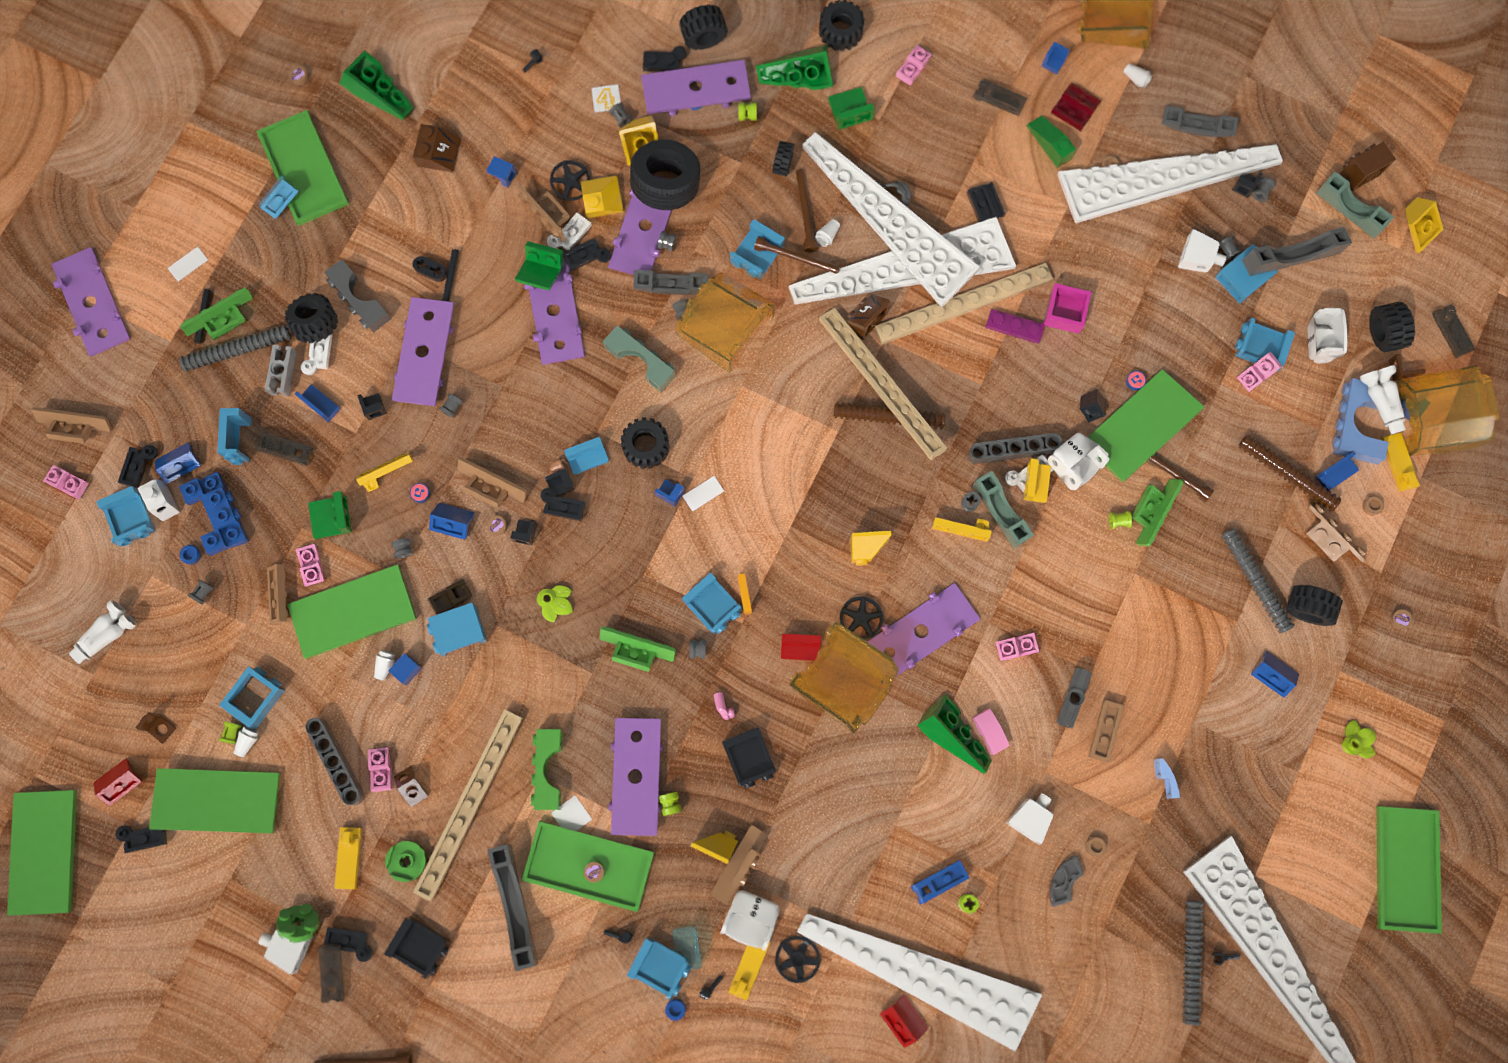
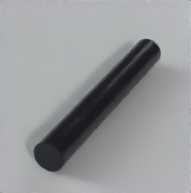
M452 249L442 298V301L450 302L459 250Z
M209 289L203 290L199 314L204 309H208L211 290ZM204 327L195 332L194 343H202Z

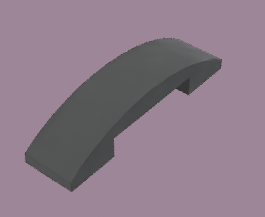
M1165 106L1162 124L1169 128L1208 137H1230L1236 135L1239 119L1237 117L1220 115L1219 118L1184 113L1183 108Z
M634 270L633 288L645 292L670 295L708 293L709 274H654L653 271Z

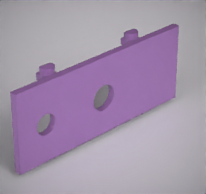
M744 60L641 75L647 114L669 111V116L676 115V110L721 103L723 108L730 107L729 102L751 99ZM729 77H734L736 83L729 85L726 80ZM699 81L702 84L701 90L692 91L689 87L690 83Z
M631 189L629 195L632 197L619 236L614 238L613 245H615L608 268L634 275V270L652 271L655 259L660 255L658 240L661 232L666 229L672 210L653 209L637 199ZM642 220H649L652 223V227L648 231H643L639 228V223Z
M92 247L51 264L57 277L53 285L55 289L61 287L77 325V328L72 330L74 336L81 335L90 357L130 340L128 331ZM89 296H94L96 298L95 305L91 308H86L84 300ZM102 329H107L108 331L105 338H99L98 334Z
M564 259L563 268L550 291L524 284V289H529L537 332V334H533L534 342L538 341L542 365L585 357L580 334L582 331L578 323L571 284L572 276ZM550 305H558L560 307L559 314L550 316L547 313L548 307ZM562 340L565 342L564 348L556 349L554 347L555 342Z
M411 297L408 318L404 323L405 334L397 374L394 375L395 386L392 401L436 406L438 390L440 387H443L444 380L441 379L448 336L453 334L454 327L450 326L454 302ZM426 312H433L434 318L427 321L424 319V315ZM421 345L429 348V353L425 357H418L416 355V350Z
M955 583L939 594L931 593L928 595L930 600L890 627L886 623L881 627V633L863 644L888 682L908 668L909 670L913 668L915 663L955 636H960L964 630L980 620ZM919 624L925 625L928 629V634L924 638H919L914 633L915 627ZM887 647L893 648L895 651L894 657L887 658L884 655V650Z
M615 718V741L611 742V750H614L612 802H609V810L612 811L611 835L657 836L658 811H661V803H658L660 751L663 748V743H660L661 719ZM634 731H640L642 733L641 741L633 742L631 734ZM633 769H638L642 773V780L637 784L631 783L628 779V774Z

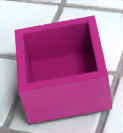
M1055 283L1050 291L1043 324L1048 327L1079 334L1085 325L1092 292Z

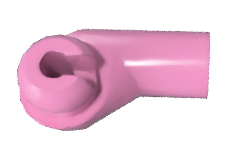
M715 693L716 709L723 719L729 720V718H734V709H726L723 693Z

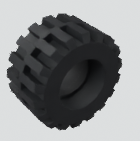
M835 0V3L830 2L828 7L825 6L819 20V36L822 37L821 41L826 43L828 48L833 47L835 51L837 49L844 51L846 48L851 50L852 46L856 47L858 42L861 41L865 19L863 11H859L860 7L858 5L854 6L852 1L848 3L847 0H843V2ZM836 22H845L849 24L850 27L847 29H838L834 27L833 24Z
M707 4L692 8L679 20V27L685 45L689 49L704 50L722 42L728 33L722 10L716 5Z
M308 293L305 296H299L285 310L286 316L284 317L286 323L296 339L301 340L303 343L320 342L322 339L328 338V335H332L334 333L333 330L337 328L338 316L329 299L325 298L322 294L314 293L311 295Z
M1394 302L1374 307L1369 318V327L1375 346L1384 353L1411 346L1415 336V323L1408 306L1403 302Z
M642 417V421H639L637 418L634 420L635 423L632 424L630 422L627 424L628 428H624L623 435H621V447L624 456L635 467L637 465L641 469H644L645 466H648V469H650L652 465L657 467L660 465L659 462L666 459L665 455L669 453L670 443L666 429L661 426L660 422H655L652 418L647 420L646 417ZM642 435H650L656 439V445L650 451L641 452L634 447L635 441Z
M1296 585L1292 588L1286 611L1293 617L1310 624L1333 626L1337 623L1343 600L1335 593L1320 587Z

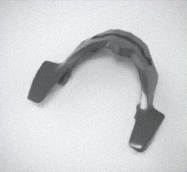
M892 181L882 185L880 182H877L884 189L890 186L896 187L897 192L902 195L901 203L906 207L910 205L911 192L906 183Z

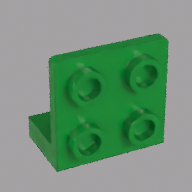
M862 87L828 97V102L839 130L873 120L875 109L872 103H867Z
M527 241L525 244V261L517 273L515 281L550 291L563 268V250Z
M333 492V498L308 503L314 539L352 533L347 496L343 492Z

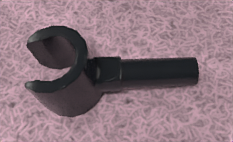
M538 49L531 51L530 56L532 59L522 69L524 73L532 65L542 62L543 57Z
M604 930L603 933L618 939L622 943H629L633 938V934L626 930H623L621 935L608 930Z
M1219 952L1212 954V956L1220 955L1221 957L1219 962H1213L1216 965H1222L1224 961L1240 959V954L1222 955Z
M719 975L709 989L703 986L699 997L704 1000L709 999L723 977Z

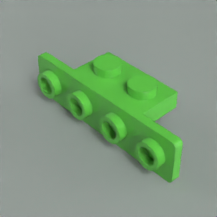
M246 287L237 290L234 294L220 300L212 307L204 309L200 314L187 319L180 327L186 336H190L204 327L214 341L246 322L238 307L250 301L252 296Z
M1169 479L1163 492L1153 485H1148L1132 514V519L1144 527L1136 541L1138 546H1150L1154 542L1159 528L1163 525L1168 511L1172 508V504L1184 483L1181 479Z
M601 627L600 640L617 645L612 661L647 672L651 668L654 657L671 662L674 661L676 649L667 644L656 643L650 639H643L631 633L620 632L611 627Z

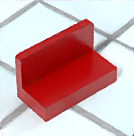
M782 634L781 659L819 661L821 636Z
M124 759L93 783L95 796L110 807L142 783V779L130 768L129 760Z
M902 995L894 1004L885 1008L880 1013V1016L903 1048L917 1042L928 1030V1026L905 995Z

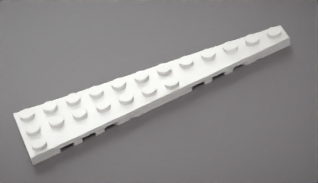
M816 132L803 143V149L941 308L979 271L980 267Z
M1277 145L1250 149H1237L1233 152L1221 151L1217 154L1209 155L1205 153L1193 157L1188 155L1131 162L1127 165L1117 166L1115 164L1103 168L1092 167L1087 170L1059 171L1057 176L1074 222L1079 223L1281 164L1283 160Z
M996 217L941 235L980 267L975 275L1010 270L1016 267ZM891 251L840 268L838 274L828 272L788 285V289L794 305L921 283L895 253Z
M1228 836L1185 869L1183 873L1327 1063H1356L1344 1040L1340 1037L1337 1027L1326 1012L1325 1005L1320 1001L1314 985L1308 979L1302 963L1280 923L1276 920L1273 910L1267 904L1261 888L1256 884L1251 870L1248 869L1244 862V857L1233 837Z
M807 913L797 930L798 933L1014 1051H1016L1042 996L1040 993Z

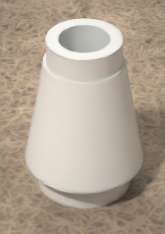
M1131 63L1124 69V73L1137 87H1146L1152 78L1149 71Z
M831 219L830 222L816 233L815 239L821 246L826 247L832 243L840 227L839 222Z
M380 650L379 654H376L374 678L379 680L386 679L389 669L395 662L394 653Z
M244 726L239 731L233 753L237 756L245 757L257 741L259 732Z

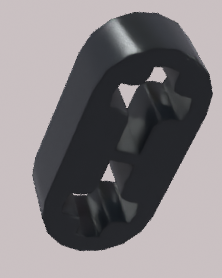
M418 256L413 260V268L419 275L435 282H442L446 279L447 271L442 264L424 256ZM424 262L425 266L428 268H419L418 264H423ZM432 270L437 272L441 270L442 274L436 276Z

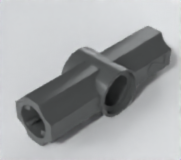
M1075 668L1067 692L1063 696L1064 701L1056 720L1057 724L1073 729L1081 704L1085 700V693L1092 673L1089 671ZM1071 693H1075L1078 696L1077 703H1073L1070 700Z

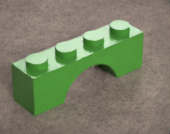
M537 729L536 734H533V746H536V754L532 756V765L535 766V774H532V786H535V793L531 795V806H534V810H561V790L555 788L549 782L546 775L549 759L557 752L562 751L563 730Z

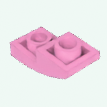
M917 45L908 55L906 62L897 71L896 77L911 85L921 73L932 54Z
M1269 352L1237 378L1250 392L1283 366Z
M55 465L51 467L43 480L78 500L89 485L88 482Z
M312 544L296 549L301 565L299 569L305 587L325 581L317 545Z
M1034 633L996 642L1001 661L1040 652Z
M988 708L972 717L979 735H982L990 754L994 755L1010 746L991 709Z
M389 748L368 750L371 791L392 790Z

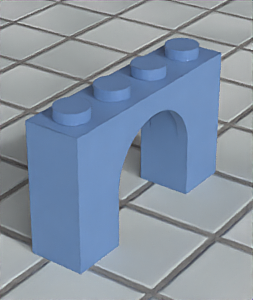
M1352 378L1342 388L1343 400L1338 408L1340 417L1335 424L1337 433L1332 441V447H1334L1333 454L1345 457L1354 452L1356 455L1351 457L1352 459L1378 465L1386 460L1388 442L1367 437L1356 428L1354 423L1356 409L1358 407L1377 409L1368 394V386L1361 382V380Z

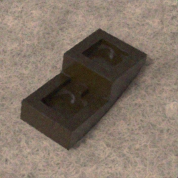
M462 579L446 587L444 591L429 597L428 602L435 615H438L463 603L472 597V594Z

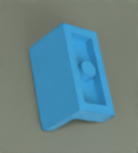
M282 175L260 201V208L276 219L297 194L298 189L286 181V177Z
M600 437L564 450L574 475L609 462Z

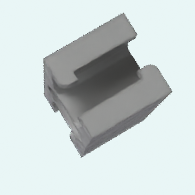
M279 345L272 346L265 390L270 395L277 396L278 392L284 397H289L297 356V352L292 347L286 346L285 360L281 361V354L284 351ZM281 368H284V371L281 374H278V371ZM281 381V388H277V392H275L277 382Z

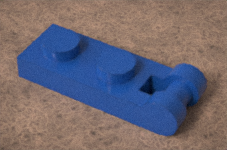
M958 860L910 887L913 892H916L917 900L921 905L968 880L970 877L961 861ZM926 885H928L931 891L927 894H925L922 888Z

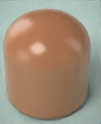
M562 457L550 464L552 474L565 468L569 471V464Z

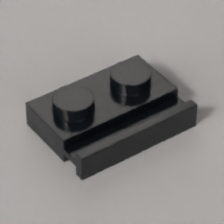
M993 182L967 190L966 193L978 223L994 217L1003 218L1005 216Z

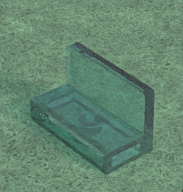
M696 925L673 929L675 951L691 960L689 963L691 969L702 968Z

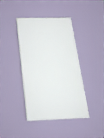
M196 247L171 265L168 270L177 281H180L208 259Z
M715 476L683 495V498L691 510L694 511L724 492Z

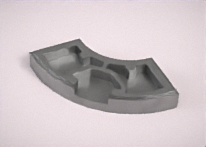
M1077 855L1064 861L1052 877L1049 890L1052 907L1072 901V886L1079 877L1084 875Z

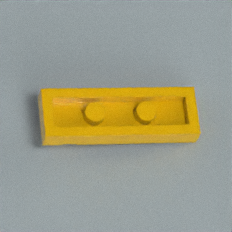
M1402 433L1381 438L1380 440L1388 442L1386 457L1398 491L1402 492L1419 487L1420 484Z
M408 451L357 475L356 480L359 486L364 485L368 492L379 488L378 477L413 462V457Z
M935 517L931 528L986 542L990 539L992 532L989 530V521L979 518L975 526H970Z
M340 827L334 889H357L362 828Z
M770 941L765 951L762 948L746 946L728 993L747 1001Z

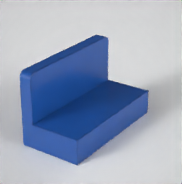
M312 384L302 395L299 392L295 393L302 402L328 423L341 409Z
M189 442L155 460V470L166 484L201 466L199 460L192 452Z
M1354 452L1348 454L1315 478L1322 487H1326L1327 491L1333 489L1359 471L1358 467L1351 460V457L1356 454Z
M438 503L430 514L429 530L466 540L469 523L474 517V512Z
M1268 651L1264 653L1262 661L1251 673L1252 676L1283 698L1297 685L1299 673Z

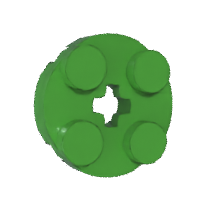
M403 841L393 846L388 851L385 859V865L390 876L399 882H409L418 879L427 865L426 851L418 843L412 841ZM409 856L411 864L404 867V863L401 860Z
M310 904L282 909L276 922L277 933L282 939L285 937L292 943L309 940L316 929L318 930L319 916ZM295 922H301V925H300V926H297V925L294 924V923H295Z

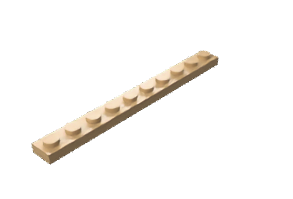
M1044 263L952 297L942 308L936 303L876 325L874 329L881 345L1045 285L1052 282L1053 278L1047 264Z
M833 308L820 316L819 321L927 457L932 460L945 452L947 449L945 444L839 312Z
M504 709L413 891L414 894L433 901L523 718Z

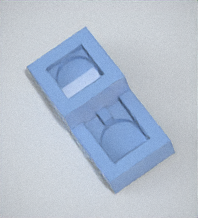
M1163 758L1154 759L1156 779H1164L1167 799L1180 798L1177 782L1170 767Z

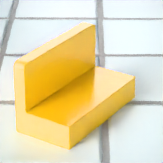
M1031 459L1028 462L1023 500L1047 502L1050 465L1039 464L1038 459Z

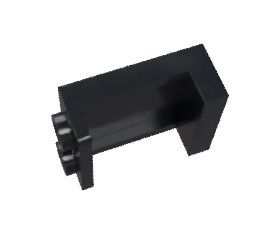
M759 727L722 742L739 787L744 786L747 789L756 785V780L762 778L764 782L774 778L773 773L777 771Z
M409 916L405 917L384 955L389 958L394 957L420 973L422 978L427 979L436 974L439 969L437 964L441 957L444 959L449 952L450 947L448 945L451 941Z

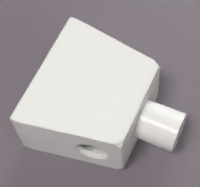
M1193 229L1187 237L1178 267L1208 272L1213 264L1223 266L1226 256L1217 253L1218 241Z
M154 479L138 488L149 512L161 521H165L180 513L164 481Z
M1042 793L1036 802L1032 799H1026L1009 817L1006 823L1036 844H1042L1054 815L1046 809L1051 799Z
M276 929L274 935L264 932L259 939V944L268 947L264 955L267 960L287 973L294 974L298 972L313 936L304 942L292 943L285 937L282 939Z

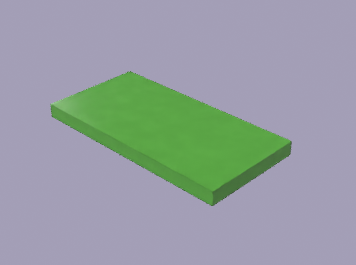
M307 110L256 131L277 180L284 175L286 181L298 189L297 194L288 203L298 226L349 205Z
M1162 369L1088 438L1100 445L1109 454L1110 460L1105 467L1124 483L1204 409V406Z
M398 564L287 604L304 659H309L417 619Z
M157 768L149 829L274 834L280 773Z
M77 790L14 793L7 916L72 912Z
M1376 806L1378 929L1442 934L1439 811Z
M539 821L522 881L638 912L654 852ZM591 862H598L604 867L603 878L595 883L589 882L584 876V869Z

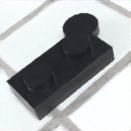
M676 46L672 52L643 51V71L664 72L678 70L679 61L686 57V49L682 46Z
M594 238L564 252L563 259L570 272L595 260L606 263L611 259V253L606 248H599Z
M147 445L142 450L129 447L117 483L139 488L147 462L157 457L158 449L153 445Z
M551 488L542 490L541 499L546 503L543 511L544 514L582 521L585 502L556 497L555 491Z
M120 826L116 830V838L121 842H125L123 844L124 853L167 845L165 830H153L148 827L133 831L129 826Z
M327 927L323 948L356 952V958L361 962L370 960L373 955L372 948L367 945L368 932Z

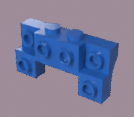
M215 472L200 480L196 478L179 486L186 504L192 505L202 500L214 531L200 537L208 555L213 556L226 549L249 542L240 520L242 518L241 512L237 507L235 508L233 504L235 498L232 492L228 491L220 473Z

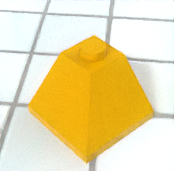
M652 116L633 120L619 130L628 166H630L632 157L639 148L651 141L659 140Z
M617 176L581 182L587 218L623 212Z
M1417 197L1405 208L1416 253H1420L1444 229L1436 201Z
M891 531L852 533L850 538L851 563L863 566L867 565V562H871L888 543Z
M725 831L724 834L720 832L692 842L691 847L728 864L738 841L735 840L736 835Z

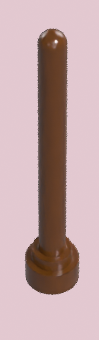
M798 169L796 176L806 234L803 246L804 251L810 253L817 251L819 246L818 241L813 237L804 173L801 169Z
M758 236L754 245V250L766 252L767 250L834 274L840 272V268L770 244L764 237Z
M1153 455L1149 459L1150 462L1174 478L1181 479L1184 482L1183 484L1197 492L1196 495L1203 502H1206L1214 492L1209 486H1200L1157 456Z
M402 1052L397 1057L321 1060L314 1063H413V1056L411 1052Z

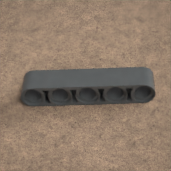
M1056 433L975 443L968 452V459L973 464L1035 457L1042 454L1050 455L1062 445V438ZM1048 441H1054L1056 443V447H1051L1048 444ZM1029 443H1035L1038 449H1031ZM1010 446H1017L1019 452L1012 451ZM992 448H998L1000 454H994ZM973 451H980L982 456L976 457L973 454Z
M319 718L309 719L305 724L306 732L340 798L347 805L361 804L364 800V792L328 723ZM319 722L320 730L315 732L313 727L315 723ZM328 739L329 747L324 750L322 743ZM337 756L338 764L333 767L331 760ZM343 774L347 775V782L345 784L340 782V777ZM352 791H355L357 797L352 802L349 799V795Z

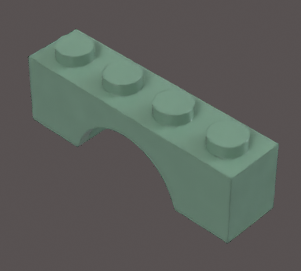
M1336 171L1316 192L1317 195L1373 239L1394 218L1381 206H1369L1360 202L1352 194L1350 182Z
M616 326L603 341L604 348L618 359L629 355L641 358L648 366L646 373L647 382L662 393L675 378V368L666 361L664 363L660 360V356L655 351L646 349V345L640 339L635 340L632 338V334L623 327L621 329Z
M990 471L974 482L972 486L1013 549L1029 541L1034 536L1025 520L1020 518L1009 505L1004 495L1003 487L993 471Z

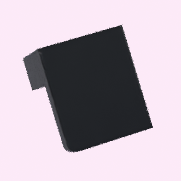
M1259 172L1256 177L1250 174L1239 176L1232 190L1249 198L1263 173Z
M1098 389L1082 395L1080 398V410L1088 422L1106 416V401Z
M379 393L366 398L361 394L357 395L363 414L368 420L386 414Z
M566 468L545 477L549 488L555 491L556 497L575 490Z
M518 520L516 531H512L511 540L516 543L532 546L537 528L536 521Z

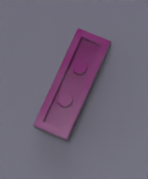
M991 309L985 328L1039 344L1045 325Z

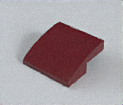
M1071 82L1053 107L1051 114L1081 132L1102 100Z

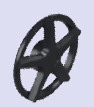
M564 160L553 168L550 174L552 190L558 197L564 200L575 201L583 198L582 194L574 198H569L568 196L573 188L582 192L578 179L586 174L587 180H591L588 169L576 161ZM568 164L576 165L581 170L572 173ZM563 166L565 175L563 177H553L556 170ZM553 183H562L565 186L563 195L557 192Z
M864 596L855 597L847 601L842 607L840 624L848 636L857 640H866L875 636L881 629L883 613L874 600ZM860 600L858 611L846 608L852 602ZM866 601L873 604L878 612L867 613ZM843 614L853 618V622L848 629L844 626ZM880 618L879 625L873 632L869 621ZM859 626H862L868 636L860 637L851 633Z
M792 936L781 942L777 948L775 965L779 974L787 981L803 983L810 980L817 973L820 966V953L817 946L810 939L803 936ZM792 940H803L797 951L787 943ZM808 944L814 948L817 959L805 956ZM783 948L788 954L789 959L779 965V953ZM803 966H816L814 971L803 979ZM794 967L797 979L786 976L782 971Z

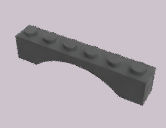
M1342 227L1329 230L1310 240L1291 246L1272 247L1267 245L1255 248L1242 261L1249 275L1254 276L1338 255L1352 241L1345 228Z
M506 844L488 849L491 868L505 912L514 969L519 971L536 966L539 963L511 844Z

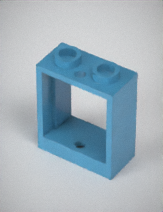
M248 666L219 706L249 728L257 729L285 690L280 687L282 684L274 678H271V680L265 676L266 672L261 668ZM252 676L272 690L253 716L233 703Z

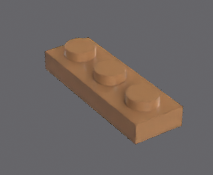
M275 564L267 568L270 625L286 622L288 615L285 601L287 592L284 581L286 578L284 564Z
M1103 700L1088 757L1109 763L1124 705Z

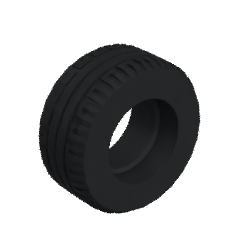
M666 139L651 141L639 148L632 157L630 164L632 192L638 200L653 209H679L691 202L698 193L701 172L700 162L695 153L680 142ZM666 170L674 172L678 177L665 180L653 176L652 173Z

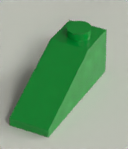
M1043 116L1027 124V128L1057 168L1072 160L1077 149L1069 138Z

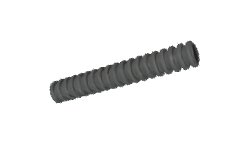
M283 324L282 327L277 326L276 329L271 328L270 331L267 329L265 332H259V334L254 333V336L248 335V338L244 336L236 341L231 340V343L225 342V345L222 343L219 347L215 345L214 348L209 347L208 350L203 349L202 352L199 350L197 353H191V355L186 354L185 357L180 356L179 362L185 372H189V369L195 370V367L198 369L201 366L205 367L206 364L211 365L212 362L217 363L218 360L221 362L223 359H229V357L234 358L235 355L240 356V353L244 355L246 352L250 353L251 350L262 349L263 346L266 348L269 344L273 346L274 343L279 344L280 341L285 342L286 339L289 341L291 340V333L287 325Z
M1233 528L1222 534L1221 538L1225 539L1224 543L1228 544L1227 548L1231 549L1230 553L1235 556L1233 558L1237 559V564H1240V569H1243V574L1247 576L1246 579L1251 582L1249 583L1250 586L1254 587L1253 591L1257 592L1256 596L1260 597L1259 601L1263 602L1262 606L1266 607L1265 611L1269 612V617H1272V623L1275 622V628L1279 629L1278 633L1282 634L1292 629L1295 624L1290 622L1291 618L1287 617L1288 613L1284 612L1285 608L1281 607L1282 603L1278 602V596L1275 597V591L1272 592V586L1268 585L1269 581H1266L1265 575L1261 574L1263 573L1262 570L1258 569L1259 565L1255 564L1256 560L1252 559L1253 555L1249 554L1250 550L1246 549L1247 545L1243 544L1244 540L1240 539L1239 536L1241 535L1237 534V529Z
M1187 900L1185 901L1187 908H1185V911H1187V914H1185L1187 921H1184L1186 927H1184V930H1186V934H1184V937H1186V940H1184L1186 947H1184V950H1186V953H1184L1186 960H1183V963H1186L1183 967L1185 973H1183V976H1185L1183 983H1185V986H1183L1185 990L1183 996H1185V999L1182 1001L1185 1003V1006H1182V1009H1184L1182 1013L1184 1019H1182V1022L1187 1025L1199 1026L1201 1025V1021H1199V1018H1201L1199 1014L1201 1008L1199 1005L1202 1004L1200 998H1202L1200 991H1202V988H1200V985H1202V981H1200V978H1202L1200 971H1202V968H1200V965H1202L1200 958H1203V955H1201L1203 951L1201 945H1203V942H1201L1203 935H1201V932H1203V929H1201L1203 925L1201 919L1204 917L1201 916V912H1204L1202 909L1204 903Z

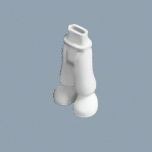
M1395 365L1360 376L1361 382L1368 386V394L1376 405L1385 423V427H1389L1391 435L1406 430L1403 423L1406 420L1402 419L1404 418V412L1399 398L1398 387L1394 381L1390 380V377L1396 372Z
M111 599L107 602L109 613L100 615L76 642L74 649L69 652V655L78 664H81L85 659L89 660L106 645L122 636L125 629H134L137 626L133 617L125 614L127 611L116 601Z

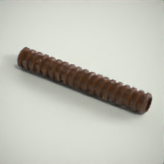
M836 402L834 406V418L836 419L837 417H840V419L845 417L846 420H849V418H852V420L858 419V421L864 419L865 422L867 420L870 422L874 420L876 423L881 421V423L887 422V424H890V422H893L894 425L896 423L902 425L892 411L886 409L885 406L883 408L877 406L876 408L874 405H871V407H868V405L862 406V404L857 406L855 403L853 405L848 403L847 405L845 402H842V404ZM918 410L930 427L932 426L934 429H937V427H940V429L944 428L945 413L939 414V412L933 413V411L927 413V411L921 412V410Z
M1250 434L1246 435L1240 442L1239 448H1243L1245 453L1249 452L1248 455H1253L1255 460L1259 459L1258 462H1263L1264 466H1269L1268 469H1273L1274 473H1279L1278 476H1283L1284 480L1288 479V483H1293L1294 487L1298 486L1300 491L1303 490L1304 494L1308 493L1310 498L1313 497L1314 501L1318 500V503L1320 505L1323 504L1324 508L1328 507L1330 512L1334 511L1341 503L1342 498H1337L1335 493L1331 494V491H1327L1325 486L1321 487L1320 483L1317 484L1316 480H1311L1310 476L1307 477L1306 473H1301L1300 469L1297 470L1296 466H1291V463H1287L1286 459H1281L1280 455L1276 456V452H1271L1270 448L1266 449V446H1262L1260 441L1256 442L1255 438L1252 439Z

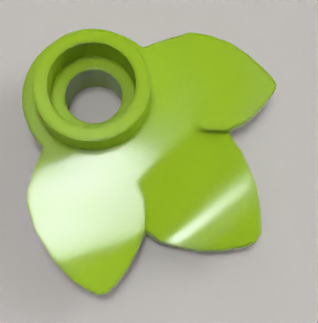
M559 585L551 590L543 589L537 594V603L542 607V615L546 620L554 623L557 614L568 615L573 612L570 602L566 599L572 590L566 586ZM544 595L550 597L549 602L543 600Z
M1356 720L1349 722L1345 727L1346 737L1342 742L1344 752L1350 755L1358 754L1362 758L1374 756L1375 751L1371 745L1376 740L1375 731L1370 728L1361 729Z

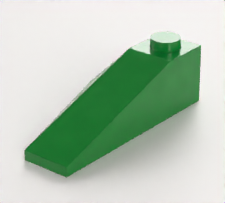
M827 45L810 48L756 65L760 84L793 86V88H810V90L833 87L831 61Z
M365 50L343 71L339 84L358 98L401 120H404L414 107L402 91L398 90L393 84L391 76H387L382 64Z
M943 694L922 715L917 726L931 741L979 772L987 773L992 760L980 741L974 740L970 732V725H965L959 716L962 714L959 708L946 694Z

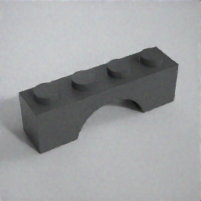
M343 259L324 272L328 277L326 281L332 289L336 287L339 290L337 295L341 300L349 302L350 306L348 308L355 316L358 314L362 318L359 321L365 329L370 328L374 333L391 320L376 299L362 301L355 298L354 286L358 278Z

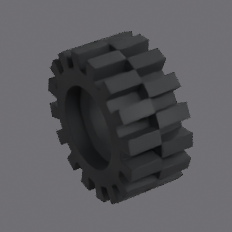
M780 140L775 154L773 174L788 176L795 144Z

